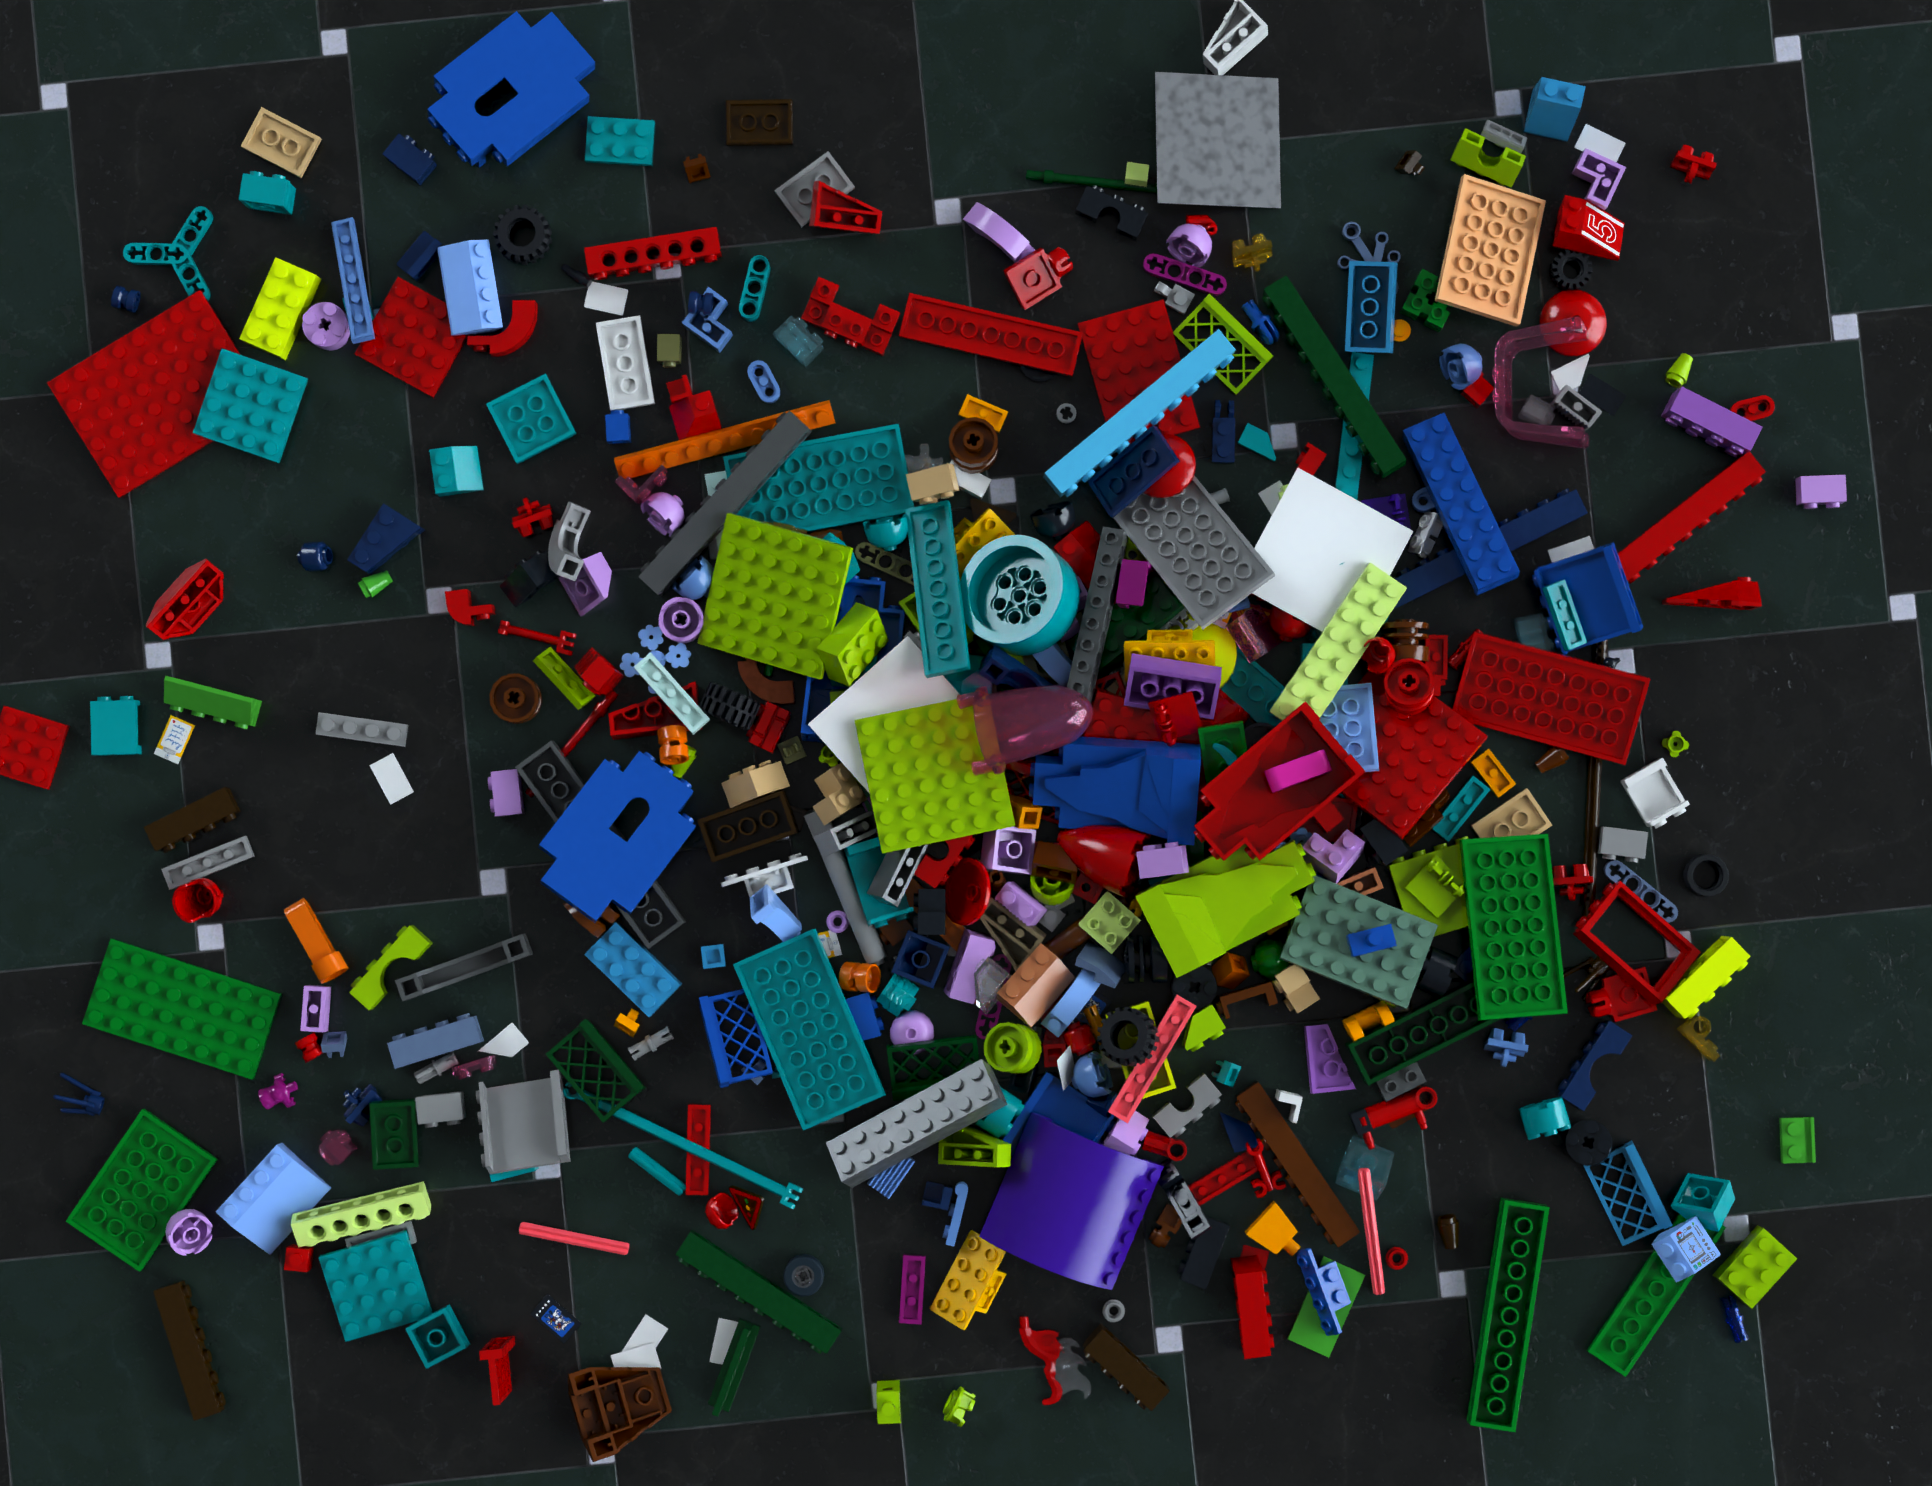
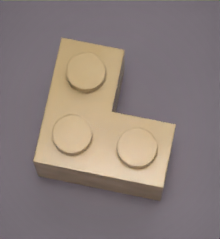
M947 463L906 474L912 501L919 502L920 505L936 503L938 499L953 497V492L960 491L953 464Z
M771 760L758 764L759 768L757 769L755 765L742 769L743 774L741 771L728 775L729 780L721 784L730 808L789 787L790 785L781 761L772 763Z
M842 762L815 779L825 798L814 805L813 809L824 826L867 800L855 778Z
M1290 964L1287 968L1274 975L1275 980L1271 981L1276 991L1283 993L1286 997L1283 1002L1290 1012L1294 1010L1298 1014L1320 1000L1304 970L1294 964Z

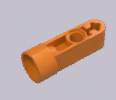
M305 898L284 909L288 921L313 963L311 967L321 984L337 978L349 969L341 953L334 949Z

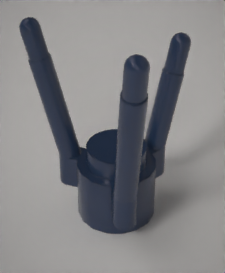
M60 1073V1077L91 1094L90 1096L86 1095L84 1100L54 1095V1099L82 1105V1108H84H61L60 1111L91 1116L95 1114L100 1115L105 1101L104 1097H100L101 1092L87 1087L64 1073Z

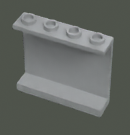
M559 1070L550 1071V1078L486 1088L483 1082H479L476 1100L481 1106V1111L477 1115L479 1125H482L483 1130L482 1133H479L480 1144L484 1146L481 1162L483 1168L486 1167L489 1174L571 1162L563 1077Z

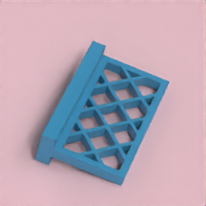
M1629 1141L1624 1146L1612 1150L1608 1163H1602V1165L1606 1166L1602 1178L1593 1175L1590 1169L1591 1166L1583 1165L1622 1246L1660 1229L1673 1226L1633 1141ZM1619 1153H1623L1626 1159L1623 1169L1611 1165L1613 1156ZM1627 1165H1629L1631 1171L1626 1170ZM1609 1167L1622 1172L1618 1183L1605 1179ZM1624 1173L1634 1176L1636 1182L1633 1189L1620 1185ZM1596 1179L1601 1181L1600 1186H1598ZM1604 1182L1616 1186L1612 1198L1602 1194L1601 1189ZM1637 1185L1639 1186L1641 1192L1636 1190ZM1619 1188L1632 1192L1628 1204L1615 1199ZM1634 1193L1645 1198L1646 1202L1643 1209L1630 1205ZM1606 1200L1611 1201L1610 1206H1608ZM1614 1203L1626 1207L1622 1218L1612 1214L1611 1209ZM1647 1205L1649 1206L1651 1212L1646 1211ZM1629 1208L1641 1212L1638 1224L1625 1220ZM1644 1214L1654 1217L1657 1225L1651 1228L1641 1226ZM1615 1220L1621 1222L1619 1227ZM1624 1223L1636 1227L1634 1235L1624 1239L1621 1233Z

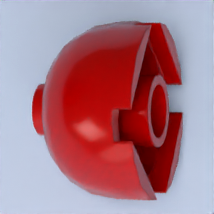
M1272 605L1269 619L1270 626L1275 633L1280 635L1279 639L1292 642V639H1300L1310 632L1311 625Z

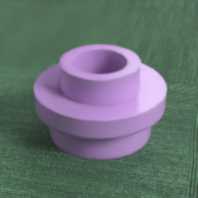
M833 911L828 915L826 924L832 932L841 933L847 929L849 921L844 912ZM836 917L842 920L840 926H836L833 923Z

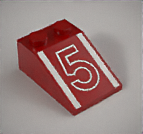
M1565 195L1558 210L1553 246L1618 261L1625 223L1588 200Z

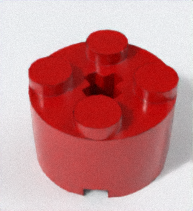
M1219 688L1214 720H1208L1219 723L1243 721V724H1245L1250 714Z

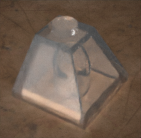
M989 956L986 960L982 959L975 967L977 971L974 973L976 1005L986 1015L998 1002L997 992L1011 977L1006 970Z

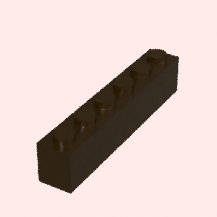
M182 1280L154 1290L153 1293L193 1420L220 1413L225 1409L226 1401L224 1394L219 1392L217 1386L219 1378L217 1372L213 1371L211 1367L212 1356L210 1350L205 1348V1333L202 1327L199 1328L197 1322L199 1318L198 1311L195 1306H192L190 1300L192 1293L189 1285L185 1284V1281Z

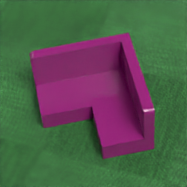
M1122 559L1116 604L1120 608L1129 609V605L1143 606L1147 575L1151 576L1156 572L1148 561Z

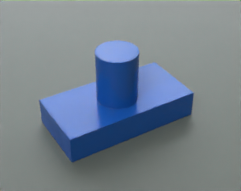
M1391 924L1346 935L1352 957L1397 946Z

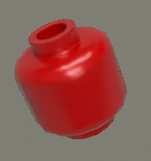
M1078 1021L1067 1026L1068 1031L1063 1034V1039L1067 1048L1069 1045L1071 1046L1072 1054L1076 1053L1077 1056L1093 1050L1092 1046L1096 1040L1088 1024L1081 1025Z

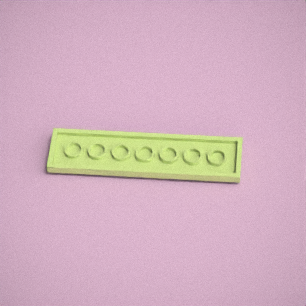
M1368 563L1269 713L1282 721L1306 701L1314 712L1321 717L1370 643L1365 647L1364 644L1369 639L1375 637L1407 587L1372 563Z

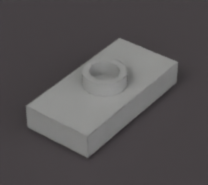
M1490 120L1486 121L1481 132V136L1495 143L1498 147H1508L1519 153H1522L1527 141V137Z

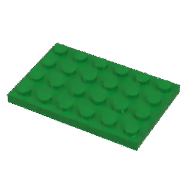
M142 1109L66 1222L141 1272L165 1238L166 1226L171 1216L178 1211L184 1210L218 1158L146 1109Z

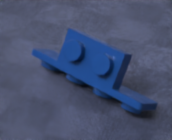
M1311 1248L1299 1249L1295 1253L1297 1263L1301 1267L1305 1284L1313 1299V1306L1319 1315L1321 1327L1327 1336L1338 1335L1342 1333L1335 1311L1351 1304L1337 1263L1336 1261H1330L1318 1267Z

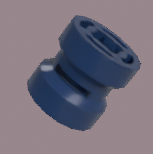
M117 285L112 294L111 306L118 309L123 307L127 311L135 313L140 303L141 294L133 289L126 291L124 287Z
M690 291L688 313L696 314L697 312H702L704 315L711 316L714 294L705 293L702 295L697 291Z

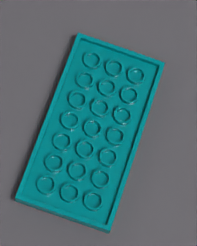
M899 424L803 441L736 515L799 533H806L865 522L866 520L906 514L905 509L913 508L914 503L911 499L906 478L908 471ZM747 452L723 456L727 478L732 474L730 471L738 462L742 463L747 458L745 455Z
M816 928L733 964L803 1131L886 1095Z

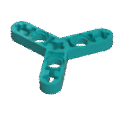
M203 206L194 208L172 244L129 243L123 249L124 258L135 265H172L188 296L197 292L192 286L196 283L201 291H205L203 294L209 301L210 290L196 266L192 254L212 224V212ZM206 212L205 216L207 219L199 222L197 215ZM192 222L196 225L199 222L198 226L201 227V230L199 231L195 226H192ZM189 230H194L196 238L191 242L186 241L185 233ZM133 248H135L136 251L145 253L146 260H144L145 257L143 255H135V259H133L129 252H133ZM155 248H159L162 251V256L158 260H153L150 255L151 251ZM169 248V253H177L178 249H180L184 256H180L179 260H177L174 256H168L166 249ZM188 268H192L195 272V276L191 280H185L183 277L184 271Z

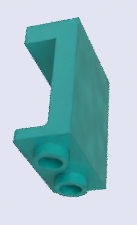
M120 696V700L111 701V697H97V701H90L91 755L142 754V746L138 745L137 706L140 705V701L134 700V696Z

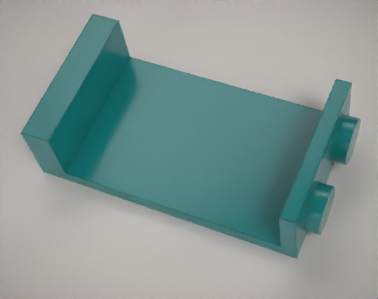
M879 837L846 847L844 851L868 927L872 925L875 928L888 925L887 921L896 918L897 922L908 919L909 914L914 910L913 907H909L906 894H904L898 907L883 904L867 894L886 853L882 854Z

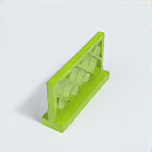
M1208 294L1198 307L1174 330L1173 334L1189 350L1193 351L1198 347V342L1206 340L1198 339L1197 326L1210 325L1212 335L1213 325H1223L1226 328V338L1228 341H1239L1242 344V354H1233V356H1242L1243 370H1229L1228 364L1227 370L1216 369L1217 373L1215 375L1237 395L1274 356L1212 295ZM1203 307L1210 312V323H1197V314ZM1213 316H1214L1220 323H1213ZM1195 317V323H1189ZM1185 326H1195V339H1185L1179 332ZM1229 332H1230L1235 338H1229ZM1189 342H1195V348ZM1245 347H1246L1252 354H1245ZM1245 356H1255L1261 362L1254 370H1245ZM1243 372V382L1235 388L1230 383L1229 373ZM1245 372H1252V373L1245 379ZM1221 373H1227V379Z

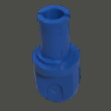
M1253 299L1249 303L1246 302L1241 308L1252 321L1251 329L1253 332H1256L1267 345L1273 344V341L1277 342L1279 332L1272 323L1270 315H1263Z

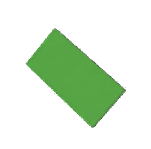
M1323 1256L1319 1267L1334 1260ZM1336 1262L1351 1304L1335 1311L1342 1329L1365 1274ZM1308 1290L1287 1339L1329 1358L1339 1334L1330 1336L1325 1334L1321 1327L1317 1310L1313 1306L1310 1291Z

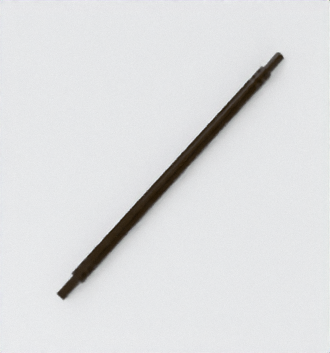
M1608 639L1594 644L1593 663L1603 664L1607 657ZM1589 756L1584 843V864H1587L1589 876H1593V883L1582 885L1581 905H1584L1583 916L1585 917L1590 913L1589 907L1596 897L1602 759Z

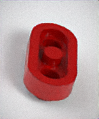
M1761 395L1738 401L1729 410L1737 414V410L1741 409L1743 411L1742 417L1750 421H1756L1770 416L1774 412L1775 404L1769 396ZM1759 404H1763L1765 406L1764 411H1760L1758 409Z

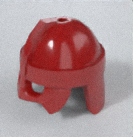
M196 878L182 884L175 890L172 905L180 919L193 923L200 918H210L220 908L224 894L213 881L207 878Z

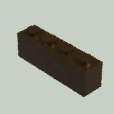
M223 787L145 826L144 829L154 850L167 853L176 848L175 844L181 841L187 843L195 839V834L201 831L207 833L216 828L215 824L221 821L227 823L237 818L235 814L241 811L230 788Z

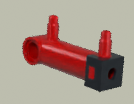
M1419 1086L1387 1102L1382 1101L1348 1114L1355 1133L1358 1136H1363L1365 1144L1371 1150L1375 1148L1370 1132L1374 1128L1414 1114L1421 1130L1427 1129L1428 1126L1423 1110L1434 1107L1438 1098L1435 1090L1432 1088ZM1427 1091L1430 1094V1100L1422 1104L1419 1096L1422 1092Z

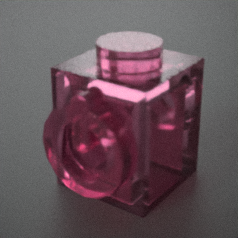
M339 1129L333 1132L329 1130L320 1139L322 1143L318 1146L320 1148L318 1152L322 1158L332 1166L342 1164L357 1149L351 1142L352 1137L345 1130L340 1131Z

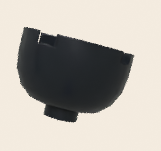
M1062 501L1048 505V508L1043 511L1041 508L1033 511L1030 514V518L1035 530L1041 536L1046 538L1053 537V540L1056 541L1066 537V533L1073 528L1076 515L1072 502Z

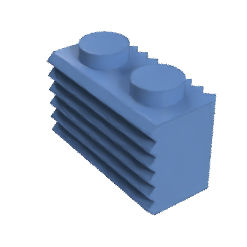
M909 1157L868 1180L867 1184L890 1199L915 1163V1160Z

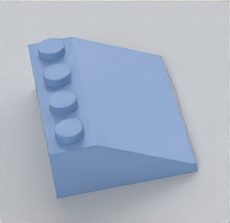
M279 1143L218 1208L216 1213L231 1227L271 1255L293 1231L290 1225L292 1214L313 1209L331 1187L286 1145Z

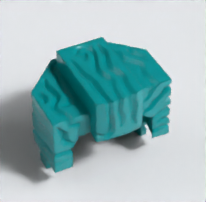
M894 973L876 1001L882 1004L884 1009H887V1011L897 1017L903 1008L907 1011L911 1009L917 999L914 996L920 987L907 978L900 977Z

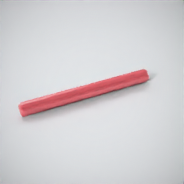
M1360 1168L1358 1169V1181L1373 1294L1382 1295L1385 1293L1370 1169Z

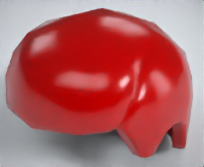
M1374 637L1364 644L1365 647L1370 643L1362 655V660L1368 663L1367 669L1370 672L1380 674L1387 671L1394 663L1396 653L1394 647L1387 639Z
M726 1193L715 1195L706 1204V1217L710 1224L717 1229L730 1227L739 1216L734 1200Z

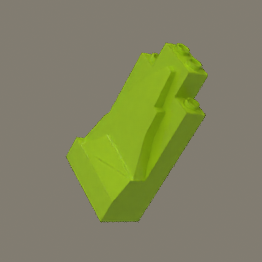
M1295 840L1273 849L1260 861L1257 858L1252 860L1244 851L1247 846L1243 844L1224 861L1221 858L1216 860L1211 855L1189 866V873L1171 875L1138 891L1135 897L1176 978L1300 915L1299 909L1302 908L1298 897L1296 895L1292 897L1291 893L1314 883L1313 876L1316 875L1311 863L1306 864L1303 858L1306 853L1301 843L1296 844Z

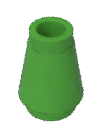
M385 570L384 572L361 578L362 581L358 582V585L367 599L370 596L373 598L393 581L388 571Z

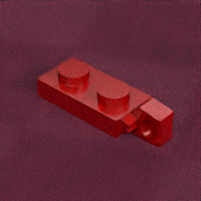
M1429 635V638L1424 639V646L1429 647V662L1424 663L1433 674L1434 696L1439 697L1441 686H1445L1447 680L1448 635Z

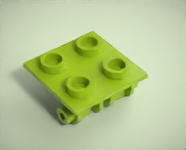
M1437 855L1405 887L1437 919L1465 892L1464 881Z

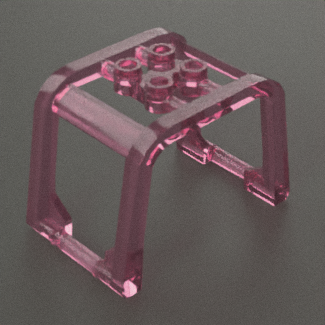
M1572 317L1509 331L1497 342L1495 348V367L1492 370L1493 381H1495L1493 403H1495L1498 421L1514 438L1584 449L1589 447V435L1585 433L1583 427L1513 422L1512 361L1514 356L1523 350L1554 344L1588 341V330L1580 317Z

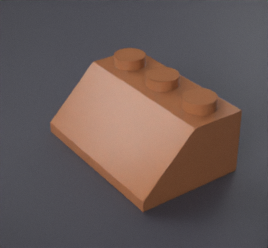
M1041 943L997 992V1000L1032 1028L1075 980V977L1063 962Z

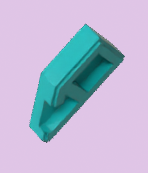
M1247 423L1237 444L1274 462L1276 456L1268 433Z

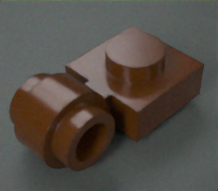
M1168 1203L1165 1205L1156 1220V1223L1162 1227L1159 1229L1155 1227L1148 1237L1151 1243L1158 1248L1160 1246L1165 1248L1170 1240L1168 1231L1176 1234L1182 1224L1181 1218L1172 1205Z

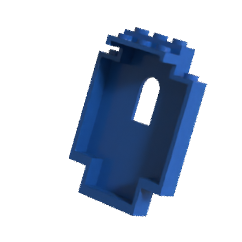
M516 11L434 75L435 84L433 86L443 97L427 109L429 116L427 120L434 129L439 128L443 133L442 137L449 146L454 145L458 150L456 152L464 163L467 161L471 166L476 164L480 168L486 163V155L493 150L492 155L499 163L503 162L506 166H509L589 102V94L579 82L595 70V61L553 12L549 13L533 27H530ZM505 78L518 95L490 116L479 115L474 107L475 102Z
M639 751L624 772L620 770L622 767L615 761L604 759L538 847L555 860L540 883L594 923L597 922L611 902L630 915L696 827L691 817L685 813L683 815L679 814L694 792L691 789L692 785L684 779L678 780L674 777V772L667 766H659L655 763L656 759L648 752L643 754ZM632 799H644L649 805V813L626 842L609 828Z

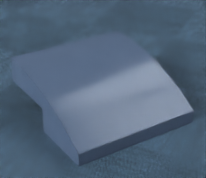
M1089 941L1075 962V966L1096 973L1095 982L1112 988L1117 986L1125 973L1124 964L1117 957Z

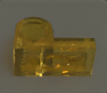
M1694 1015L1677 1029L1709 1061L1715 1062L1720 1055L1716 1052L1718 1047L1709 1039L1704 1040L1711 1031V1023L1707 1018ZM1700 1020L1703 1023V1029L1700 1032H1695L1694 1023Z

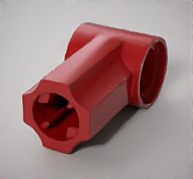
M1148 1130L1143 1143V1150L1168 1157L1174 1161L1185 1158L1187 1146L1183 1140L1170 1138ZM1174 1144H1180L1184 1151L1181 1155L1176 1156L1171 1153L1170 1148Z

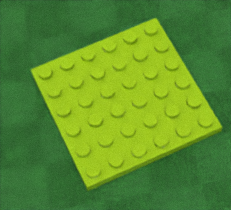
M727 513L704 611L703 628L700 630L697 643L815 679H823L825 671L824 662L821 661L816 648L831 634L835 627L853 548L733 513Z
M988 693L854 720L882 854L1015 826Z

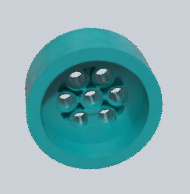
M1026 535L1003 536L983 546L970 559L960 580L965 623L980 638L992 646L996 645L1011 655H1032L1056 644L1070 629L1079 607V584L1072 567L1064 558L1043 542ZM1031 573V577L1026 580V577ZM1011 582V585L1006 589V585ZM1046 587L1044 593L1041 594V590ZM1026 595L1025 600L1021 602V598ZM1006 603L1004 609L1001 610V606ZM1041 608L1040 613L1035 616L1036 611ZM1021 616L1020 621L1015 624L1016 619Z

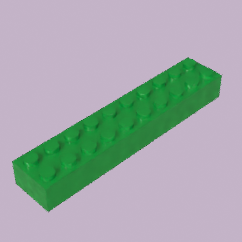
M1500 1198L1466 1420L1472 1426L1509 1432L1516 1431L1550 1209L1545 1204Z

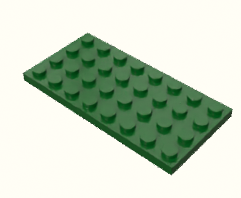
M1548 834L1459 840L1478 1021L1567 1014Z
M111 938L82 1024L253 1080L282 994Z

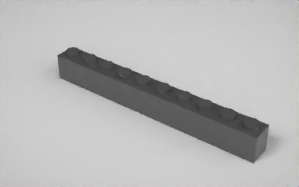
M788 411L787 414L783 412L777 418V425L772 430L768 429L761 436L762 441L757 447L754 445L745 454L747 458L742 463L738 462L730 471L732 474L727 480L722 479L715 487L717 491L712 496L708 495L700 504L702 507L697 513L692 512L685 520L687 524L682 529L678 528L670 536L672 540L667 546L662 545L656 551L655 555L657 557L652 562L648 561L640 569L642 573L638 577L657 595L663 596L723 530L727 513L737 514L812 432L791 411Z

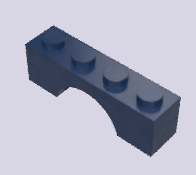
M996 645L981 660L980 675L995 685L1007 684L1019 690L1029 700L1033 711L1051 723L1065 708V692Z
M1609 1020L1598 1024L1594 1031L1596 1036L1592 1042L1588 1041L1582 1050L1584 1054L1580 1061L1576 1060L1570 1068L1571 1075L1568 1079H1563L1558 1087L1560 1091L1558 1096L1582 1111H1585L1596 1094L1590 1082V1070L1593 1063L1605 1054L1614 1053L1621 1055L1633 1036Z

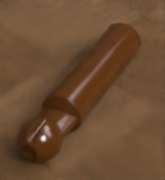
M1137 883L1131 885L1134 887V891L1128 898L1117 894L1113 896L1129 908L1131 901L1136 899L1135 896L1138 891L1142 890ZM1086 914L1044 944L1060 960L1091 938L1078 925Z

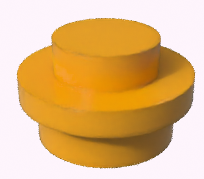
M1398 319L1395 320L1394 341L1403 342L1410 336L1411 328L1405 320Z

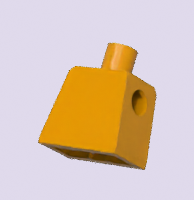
M1272 1201L1244 1231L1250 1238L1274 1254H1278L1283 1248L1288 1254L1293 1256L1301 1247L1292 1239L1298 1231L1275 1201Z

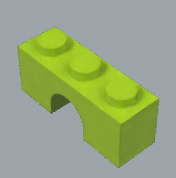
M1465 128L1455 147L1451 161H1454L1461 167H1467L1475 171L1480 176L1489 177L1500 185L1512 187L1526 156L1508 147H1505L1503 153L1498 157L1487 156L1482 150L1485 137Z

